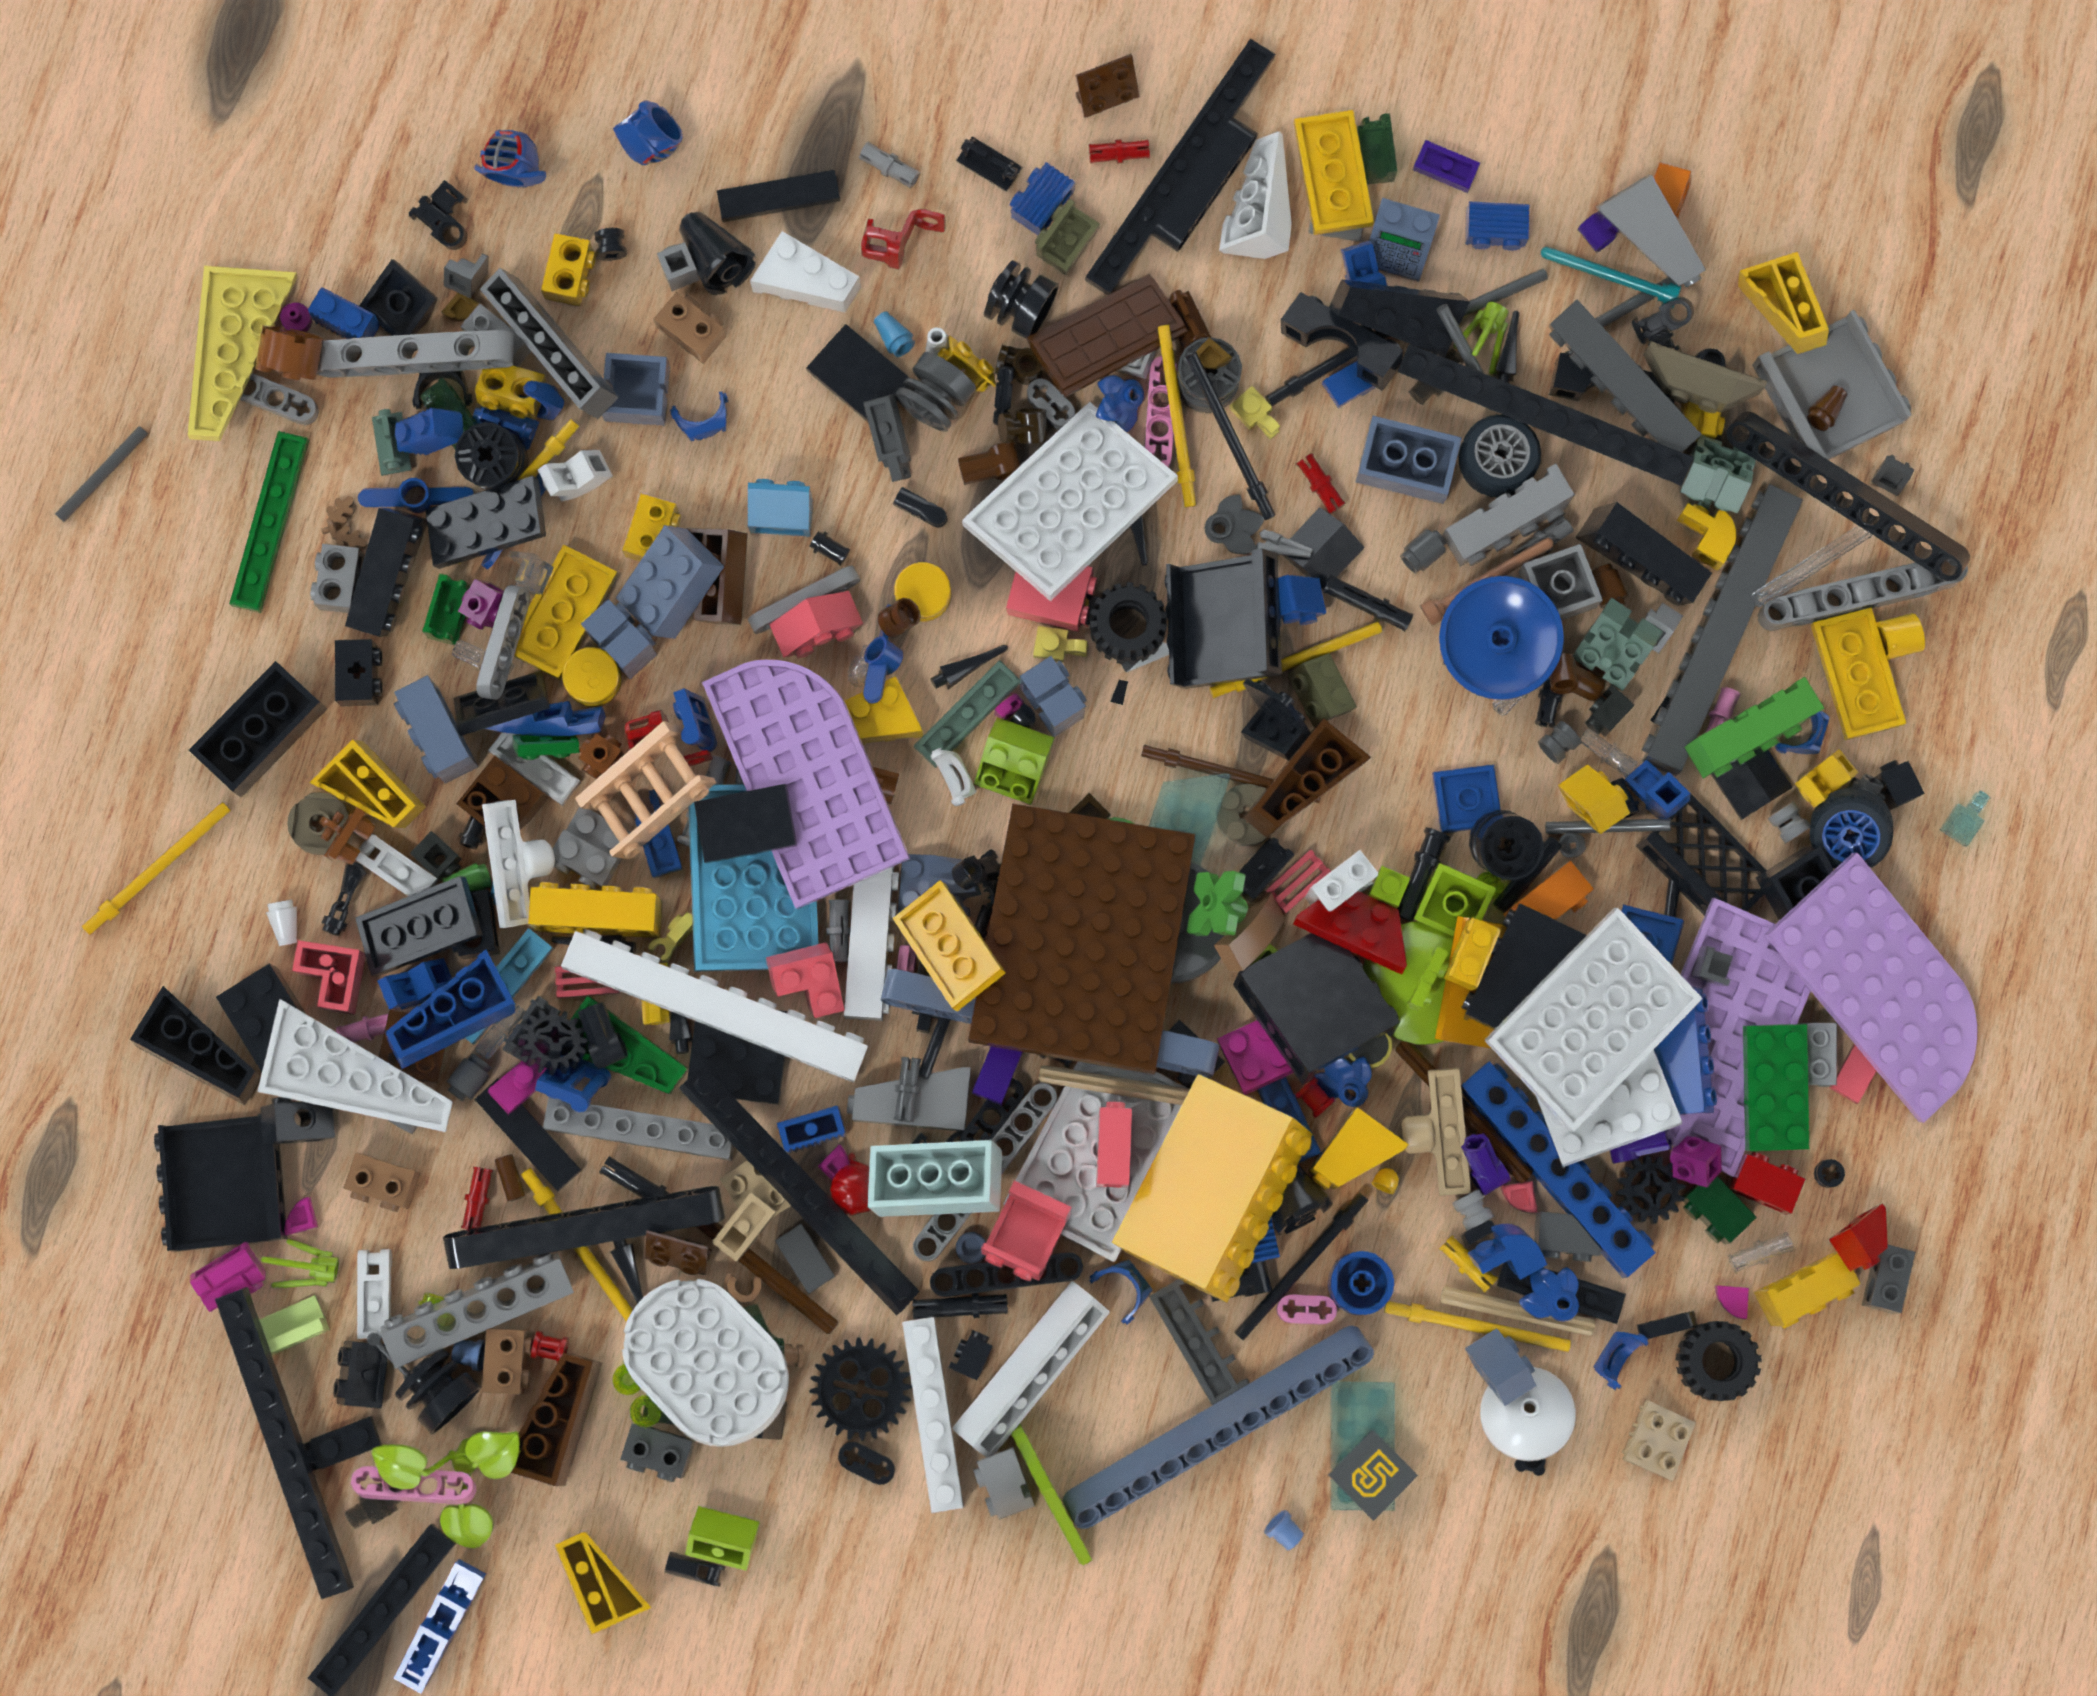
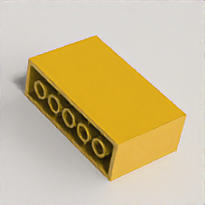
M1198 1074L1111 1243L1133 1257L1228 1303L1230 1297H1233L1239 1288V1279L1244 1269L1248 1268L1253 1261L1254 1250L1259 1240H1262L1268 1231V1222L1273 1212L1277 1211L1281 1206L1282 1194L1287 1184L1294 1180L1297 1173V1165L1302 1155L1308 1152L1313 1134L1293 1117Z

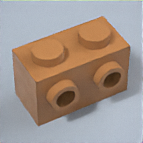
M676 291L655 316L656 328L704 364L726 337L722 327L724 323L713 313L706 315L699 309L700 304L694 298L687 294L683 297Z
M355 1152L343 1189L352 1191L351 1198L368 1203L371 1197L381 1200L380 1207L398 1212L399 1207L409 1208L420 1173Z
M508 1329L486 1330L482 1393L520 1395L524 1394V1388H529L531 1370L526 1369L527 1356H531L533 1337H528L529 1331Z

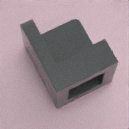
M482 254L475 264L464 258H461L458 262L450 259L444 267V286L471 298L488 274L489 256Z
M1710 946L1700 947L1691 976L1719 986H1729L1730 979L1726 977L1733 956L1715 951V948Z

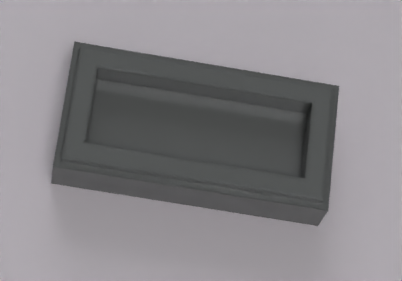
M802 1224L775 1240L808 1294L835 1277Z

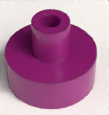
M294 302L286 305L280 314L281 324L286 330L291 328L307 332L313 323L308 308L301 303Z

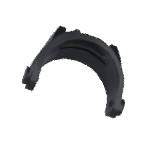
M464 372L419 373L412 399L413 407L421 409V397L424 389L434 380L442 378L452 379L461 385L464 392L465 406H470V403H473L472 393H468Z

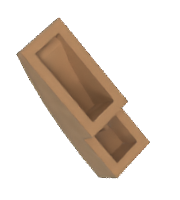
M1267 892L1248 909L1244 920L1237 923L1234 935H1225L1214 944L1228 971H1244L1267 948L1280 930L1285 917L1271 892Z

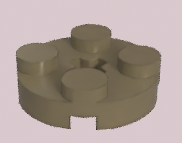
M1241 784L1231 788L1223 795L1216 812L1217 825L1221 833L1231 841H1234L1235 844L1255 846L1268 838L1251 824L1246 823L1245 819L1239 817V813L1243 812L1244 807H1249L1250 809L1266 788L1254 784Z
M321 792L311 793L292 807L287 822L288 832L295 844L305 852L313 855H324L337 834L334 833L329 842H326L320 838L326 828H323L321 832H317V828L312 826V821H318L319 816H324L331 820L336 811L344 815L343 820L339 824L342 827L350 815L347 807L333 795Z

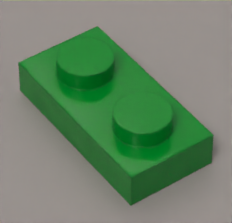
M512 735L513 748L517 756L523 759L534 760L540 758V755L566 758L573 753H579V740L576 735Z

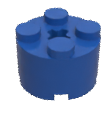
M1367 1251L1353 1252L1341 1257L1333 1265L1328 1276V1291L1331 1299L1337 1307L1352 1315H1368L1377 1312L1387 1304L1394 1290V1276L1387 1263L1378 1255ZM1359 1274L1362 1275L1364 1281H1368V1287L1362 1288V1292H1359L1358 1287L1353 1285V1280L1358 1279Z

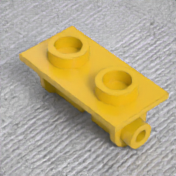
M950 335L948 337L950 347L948 349L942 348L937 356L950 362L959 370L964 368L965 371L963 373L976 386L975 392H984L988 387V383L995 387V370L986 359L982 358L980 360L977 358L967 343L962 340L958 342Z

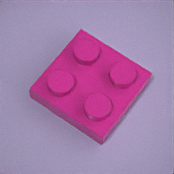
M1258 1020L1217 1038V1042L1243 1095H1247L1294 1073Z

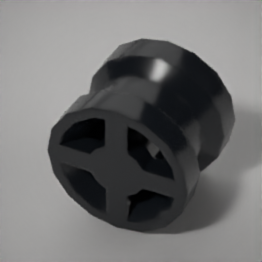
M604 228L594 233L595 241L599 245V248L596 250L597 259L613 261L622 259L627 255L626 247L622 245V240L625 238L624 230L620 228Z

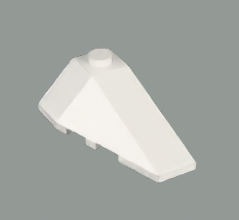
M1278 131L1257 139L1254 143L1243 172L1246 175L1245 182L1241 191L1236 190L1233 197L1236 205L1232 215H1226L1222 226L1219 251L1222 253L1267 259L1289 250L1292 224L1283 134Z

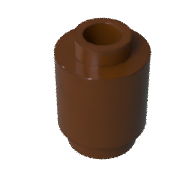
M1611 563L1592 570L1603 600L1599 604L1600 608H1604L1611 598L1625 605L1624 599L1629 595L1617 569H1613Z

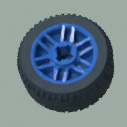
M1844 788L1833 793L1831 792L1828 798L1816 806L1810 822L1811 845L1813 847L1821 846L1834 869L1852 853H1858L1865 863L1872 868L1884 859L1891 848L1893 841V819L1891 812L1881 798L1868 790Z

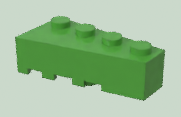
M1803 677L1786 690L1782 689L1760 704L1754 705L1734 717V720L1731 718L1697 737L1684 748L1703 779L1713 773L1718 778L1733 769L1731 763L1738 760L1741 765L1755 757L1754 751L1761 747L1763 752L1780 743L1777 739L1778 737L1784 735L1786 739H1789L1801 732L1803 729L1800 725L1823 710L1824 707L1806 677Z

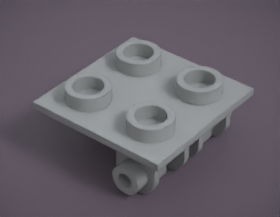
M1797 1023L1807 1024L1808 1085H1818V1087L1837 1085V1023Z

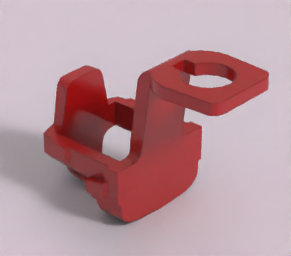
M925 209L913 210L909 213L901 232L874 227V219H868L861 242V254L865 258L888 264V267L900 270L904 257V248L915 225L925 230L944 232L946 227L945 215ZM922 218H932L938 223H928ZM871 238L886 241L887 247L871 244Z
M662 710L651 712L646 716L630 720L625 724V734L629 750L663 721L669 722L667 715ZM648 722V724L644 727H640L634 730L632 728L633 726H637ZM708 750L683 756L689 766L713 760L712 754Z

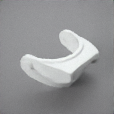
M941 748L932 751L931 759L938 766L953 798L951 800L954 806L964 804V799L974 795L976 789L960 755L956 752L941 750ZM952 765H954L957 768L962 777L964 783V790L961 779Z

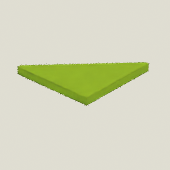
M1019 1424L1011 1435L1079 1563L1085 1565L1091 1562L1092 1558L1024 1429Z

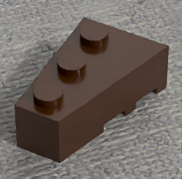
M686 528L724 566L694 610L695 620L713 624L741 625L748 533L730 529Z

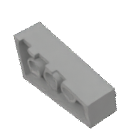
M1556 463L1547 468L1546 475L1539 481L1533 477L1528 479L1514 491L1516 494L1512 497L1509 493H1505L1488 505L1490 509L1485 511L1483 508H1480L1445 529L1442 536L1460 567L1468 562L1470 566H1473L1486 558V552L1494 548L1497 552L1511 545L1513 543L1511 539L1517 535L1522 534L1523 537H1526L1539 529V523L1545 520L1551 523L1565 515L1564 510L1575 494Z

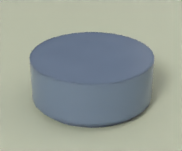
M965 1233L957 1240L956 1253L965 1263H978L985 1257L982 1254L981 1248L986 1241L978 1233Z

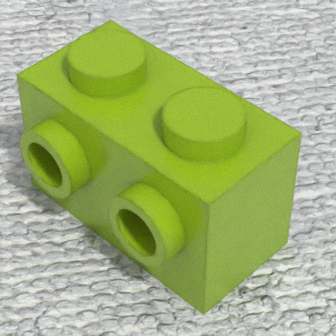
M698 1506L688 1535L685 1555L747 1571L756 1543L760 1522Z

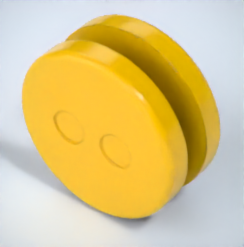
M927 562L911 564L903 569L896 579L894 586L895 600L897 601L905 597L914 601L920 610V622L935 620L947 610L950 604V581L945 572L934 564Z
M587 647L576 651L567 659L562 673L563 684L569 695L576 702L587 707H598L607 704L617 695L621 687L622 676L620 668L616 661L600 648Z

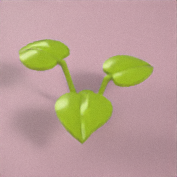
M486 1431L476 1433L470 1438L462 1440L456 1452L450 1450L447 1456L428 1469H425L427 1457L418 1449L406 1445L388 1444L376 1446L372 1450V1457L383 1480L390 1486L406 1490L417 1487L421 1481V1475L429 1476L450 1460L456 1472H464L471 1477L475 1469L479 1467L486 1477L499 1479L510 1474L517 1462L520 1448L518 1431L506 1433ZM464 1482L461 1491L468 1489ZM448 1505L443 1508L440 1515V1524L446 1536L463 1547L480 1548L493 1531L492 1516L480 1505Z

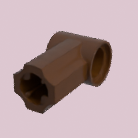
M1014 442L997 444L986 452L958 458L964 485L992 478L1006 480L1020 467Z
M1562 653L1557 667L1549 677L1551 690L1554 693L1568 694L1572 692L1590 701L1598 699L1605 687L1602 677L1576 666L1575 657L1566 653Z

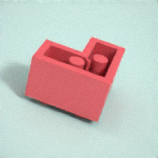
M845 591L806 598L769 625L783 658L796 655L800 659L812 654L815 646L826 644L835 638L837 642L851 638L854 635L853 631L861 626L863 622L850 592Z
M298 940L292 971L303 976L322 978L317 1007L326 1011L355 1015L366 960L365 953L357 949Z
M827 943L766 957L771 985L777 997L805 990L808 1008L814 1018L845 1011L833 954Z

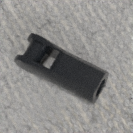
M901 487L893 502L894 506L917 518H921V520L933 527L941 528L947 523L948 519L944 509L904 487Z
M671 1551L665 1567V1573L718 1587L721 1585V1582H718L721 1570H725L723 1565ZM700 1565L709 1567L706 1578L698 1576Z

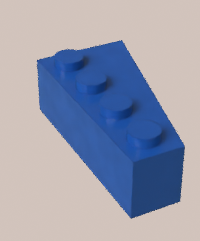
M486 949L477 956L475 961L456 973L452 980L442 988L439 987L431 994L430 998L420 1006H416L385 1032L387 1041L402 1069L516 1013L515 1003Z

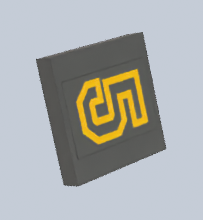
M1371 1430L1327 1474L1373 1521L1418 1476L1374 1430Z

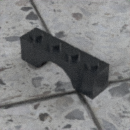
M1300 292L1281 318V334L1306 348L1321 340H1336L1349 346L1358 359L1357 377L1381 391L1385 389L1395 375L1403 360V349L1391 339L1385 340L1376 335L1371 328L1338 316L1315 296H1307Z
M1571 351L1560 352L1555 361L1549 395L1579 401L1587 390L1595 386L1590 380L1593 375L1586 367L1580 370L1569 357L1573 354ZM1643 370L1661 390L1653 372ZM1665 394L1669 398V400L1674 404V400L1670 398V395Z

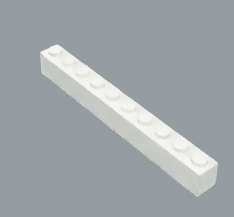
M584 929L583 934L575 931L561 964L564 970L854 1083L868 1045L863 1044L864 1038L847 1032L845 1036L834 1032V1026L822 1021H817V1024L814 1025L804 1021L806 1015L788 1009L787 1014L775 1009L777 1004L763 998H759L758 1002L746 998L748 993L741 989L730 986L729 991L717 987L718 981L710 977L701 975L700 979L688 975V969L672 963L670 968L658 964L660 958L643 952L641 956L629 952L630 946L621 942L613 941L612 945L600 941L602 936L593 931Z

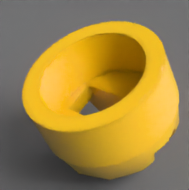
M1384 1168L1375 1174L1371 1184L1384 1193L1394 1194L1398 1187L1399 1177L1393 1169Z

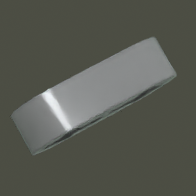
M1040 378L1035 379L1029 384L1027 388L1028 402L1033 408H1043L1046 410V421L1052 427L1060 430L1075 416L1073 405L1049 381ZM1037 388L1040 391L1044 388L1047 389L1046 398L1049 402L1047 403L1042 397L1035 399L1034 389ZM1053 406L1061 412L1065 409L1068 411L1066 421L1063 418H1060L1058 421L1055 419L1056 411L1052 408Z

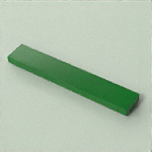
M281 431L277 432L229 604L233 607L258 613L262 611L308 447L309 439L307 437Z

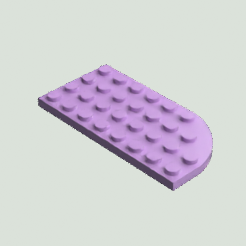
M764 659L743 663L702 682L746 790L751 791L781 784L787 785L797 846L774 850L772 853L796 909H800L911 859L846 703L835 688L824 678L798 664Z
M1852 853L1764 935L1918 1122L1924 1123L1959 1090L1970 1071L1977 1045V1020L1973 1001L1967 987L1861 856L1858 853Z
M1712 898L1680 975L1691 987L1701 988L1707 996L1708 1010L1705 1012V1020L1711 1031V1042L1708 1043L1709 1056L1712 1057L1714 1062V1073L1711 1074L1712 1087L1716 1090L1717 1104L1714 1106V1113L1680 1115L1682 1125L1668 1129L1670 1131H1667L1666 1137L1668 1139L1671 1138L1673 1147L1678 1145L1687 1135L1721 1145V1172L1734 1177L1745 1152L1743 1025L1797 1024L1810 989L1764 935L1775 923L1719 899ZM1710 946L1715 948V951L1733 956L1726 977L1730 979L1729 986H1719L1691 976L1700 947Z

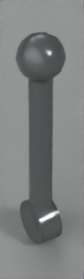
M370 1333L367 1336L368 1344L376 1346L392 1362L386 1347L380 1342V1335ZM403 1365L398 1367V1370L404 1375L405 1380L410 1371Z

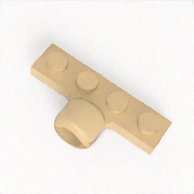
M1459 1068L1428 1070L1431 1111L1426 1115L1406 1116L1402 1120L1403 1141L1409 1144L1405 1151L1409 1154L1430 1152L1435 1155L1440 1196L1471 1193L1468 1161L1461 1148L1465 1142L1466 1134Z

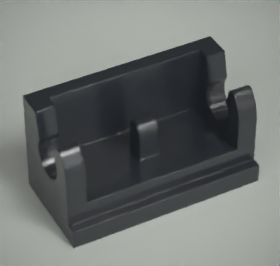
M1275 837L1269 838L1239 871L1245 874L1241 895L1251 904L1295 855L1290 849H1284Z

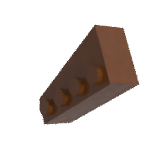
M1323 718L1311 730L1308 738L1292 758L1286 762L1243 819L1265 837H1268L1359 769L1371 756Z
M563 1353L544 1385L543 1392L536 1404L531 1407L527 1414L528 1417L519 1431V1455L511 1473L552 1486L566 1485L602 1366L601 1362L575 1354Z

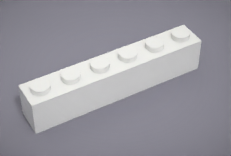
M894 867L854 884L844 1008L845 1019L883 1021V1014H889L890 1005L881 1002L880 998L887 971L892 969V964H887V954L894 951L895 934L889 933L890 921H894L892 918L896 916L897 903H891L892 891H898L899 872H894Z
M1071 1281L952 1429L983 1456L989 1457L994 1455L1110 1311L1074 1281Z
M935 1317L905 1321L902 1323L931 1513L960 1509L964 1505Z

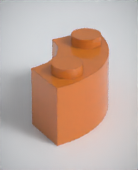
M1570 860L1510 909L1516 911L1519 903L1556 920L1569 909L1575 913L1589 901L1585 896L1593 891L1594 888Z

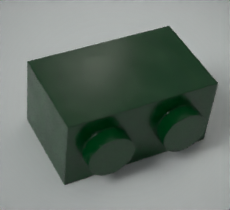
M1718 1176L1707 1188L1695 1184L1683 1195L1685 1198L1683 1209L1694 1220L1700 1219L1707 1226L1705 1232L1718 1244L1720 1242L1730 1244L1757 1218Z

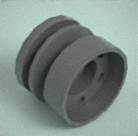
M1203 338L1187 346L1180 356L1177 378L1180 398L1185 405L1197 412L1212 413L1186 359L1188 355L1196 352L1208 339ZM1211 338L1232 356V361L1227 365L1215 369L1214 374L1208 373L1211 383L1225 408L1231 404L1237 394L1242 365L1240 357L1232 345L1222 339Z
M924 352L913 367V373L920 381L906 378L903 381L905 388H899L895 393V398L920 422L936 430L947 432L951 426L949 419L953 420L958 416L957 410L951 403L965 406L975 392L976 386L961 370L950 362L933 353Z

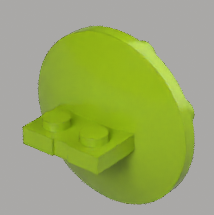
M1419 921L1402 924L1401 929L1407 962L1403 974L1401 975L1368 959L1364 961L1363 970L1370 980L1377 983L1384 1000L1388 1005L1394 1007L1398 1014L1400 1024L1392 1037L1415 1045H1432L1444 1042L1443 1040L1435 1039L1446 981L1444 976L1450 963L1454 937Z

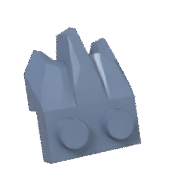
M909 854L911 859L903 862L901 867L897 914L941 880L947 885L968 917L971 916L970 908L964 906L963 901L982 894L979 886L965 890L954 881L952 868L961 862L962 859L937 855Z

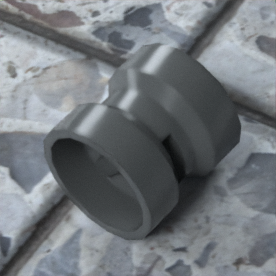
M1560 721L1553 728L1551 735H1545L1538 741L1542 751L1556 764H1559L1566 757V751L1574 750L1581 744V740L1576 732L1563 721Z

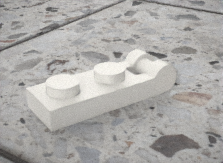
M371 834L368 840L364 841L359 848L360 853L356 860L407 896L431 888L438 882L436 877L374 834ZM376 847L381 852L373 861L369 858V855Z
M381 1249L380 1253L358 1250L357 1339H367L370 1333H377L382 1338L380 1327L385 1325V1320L391 1318V1249ZM370 1265H379V1274L369 1275Z

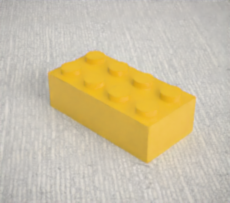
M540 882L539 887H531L528 925L536 932L574 934L577 931L583 934L584 929L605 936L622 935L624 937L660 938L663 902L650 888L635 887L633 892H624L618 886H602V891L590 889L589 885L571 884V889H563L558 887L559 884Z

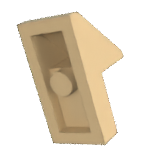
M751 1192L712 1243L737 1262L759 1238L758 1235L775 1215L776 1211Z

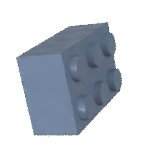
M1372 416L1355 482L1444 504L1449 493L1462 437Z
M664 525L616 596V599L652 636L675 639L724 566L688 529Z
M428 675L394 692L398 699L394 706L401 719H404L407 725H411L412 728L407 731L414 745L418 746L421 752H425L426 755L422 756L421 759L429 774L431 773L435 779L439 777L446 784L478 768L464 737L459 734L457 723L438 686Z

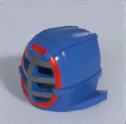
M644 100L639 103L638 109L613 128L617 139L627 155L633 161L643 166L669 158L676 151L683 138L680 126L663 106L660 107L655 102Z
M514 130L495 131L486 143L483 151L480 152L482 166L476 163L474 167L477 172L487 179L505 186L526 188L542 183L546 179V172L539 171V157L535 143L526 133Z

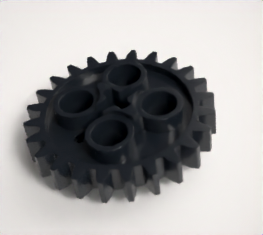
M857 1337L856 1345L853 1347L848 1339L844 1340V1350L833 1345L835 1355L831 1357L823 1353L822 1356L827 1363L825 1366L816 1364L815 1367L821 1374L820 1376H811L810 1378L818 1383L817 1388L809 1390V1393L818 1394L819 1398L813 1401L811 1405H821L822 1410L817 1414V1418L823 1416L829 1418L825 1424L826 1428L836 1424L835 1435L837 1436L844 1429L847 1430L848 1440L852 1439L855 1432L859 1433L861 1441L865 1440L866 1432L869 1431L872 1437L876 1439L878 1428L888 1433L887 1423L889 1421L896 1425L899 1424L895 1414L897 1412L906 1414L907 1412L900 1406L901 1402L911 1401V1398L903 1395L904 1390L912 1388V1385L903 1383V1379L908 1377L910 1372H900L899 1370L905 1361H893L896 1350L891 1351L889 1354L884 1353L886 1343L884 1342L878 1349L874 1348L873 1338L869 1340L867 1346H863L861 1337ZM845 1361H853L857 1365V1375L852 1379H846L841 1375L840 1367ZM878 1367L884 1368L889 1375L887 1383L883 1386H877L871 1380L872 1371ZM838 1380L855 1385L859 1384L860 1380H864L866 1387L888 1392V1397L864 1393L861 1398H858L855 1390L836 1387L833 1385V1382ZM838 1392L847 1393L851 1399L850 1406L846 1410H839L834 1406L833 1398ZM876 1399L880 1402L882 1408L877 1417H870L865 1413L864 1405L867 1400Z

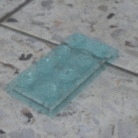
M1336 1382L1331 1385L1330 1471L1371 1430H1374L1395 1451V1382ZM1330 1478V1509L1362 1510ZM1395 1500L1384 1511H1395Z

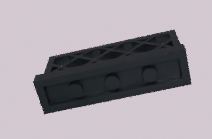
M1690 793V801L1670 818L1672 820L1676 816V822H1671V827H1676L1677 843H1667L1659 834L1660 831H1651L1636 847L1668 879L1675 882L1674 874L1679 878L1676 884L1680 892L1704 916L1712 898L1728 903L1727 893L1741 894L1742 907L1740 909L1748 911L1764 895V892L1761 888L1748 889L1747 873H1756L1759 876L1767 870ZM1687 804L1697 812V823L1683 822L1682 809ZM1683 828H1697L1698 844L1683 843ZM1704 829H1713L1718 834L1719 845L1704 844ZM1684 849L1698 850L1699 865H1689L1684 860ZM1705 850H1719L1720 866H1705ZM1725 851H1735L1740 856V867H1726ZM1705 871L1720 872V887H1711L1706 882ZM1726 872L1741 873V888H1727ZM1748 894H1754V895L1748 900Z

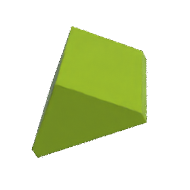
M1439 862L1425 889L1414 919L1454 937L1457 917H1473L1482 920L1497 887Z

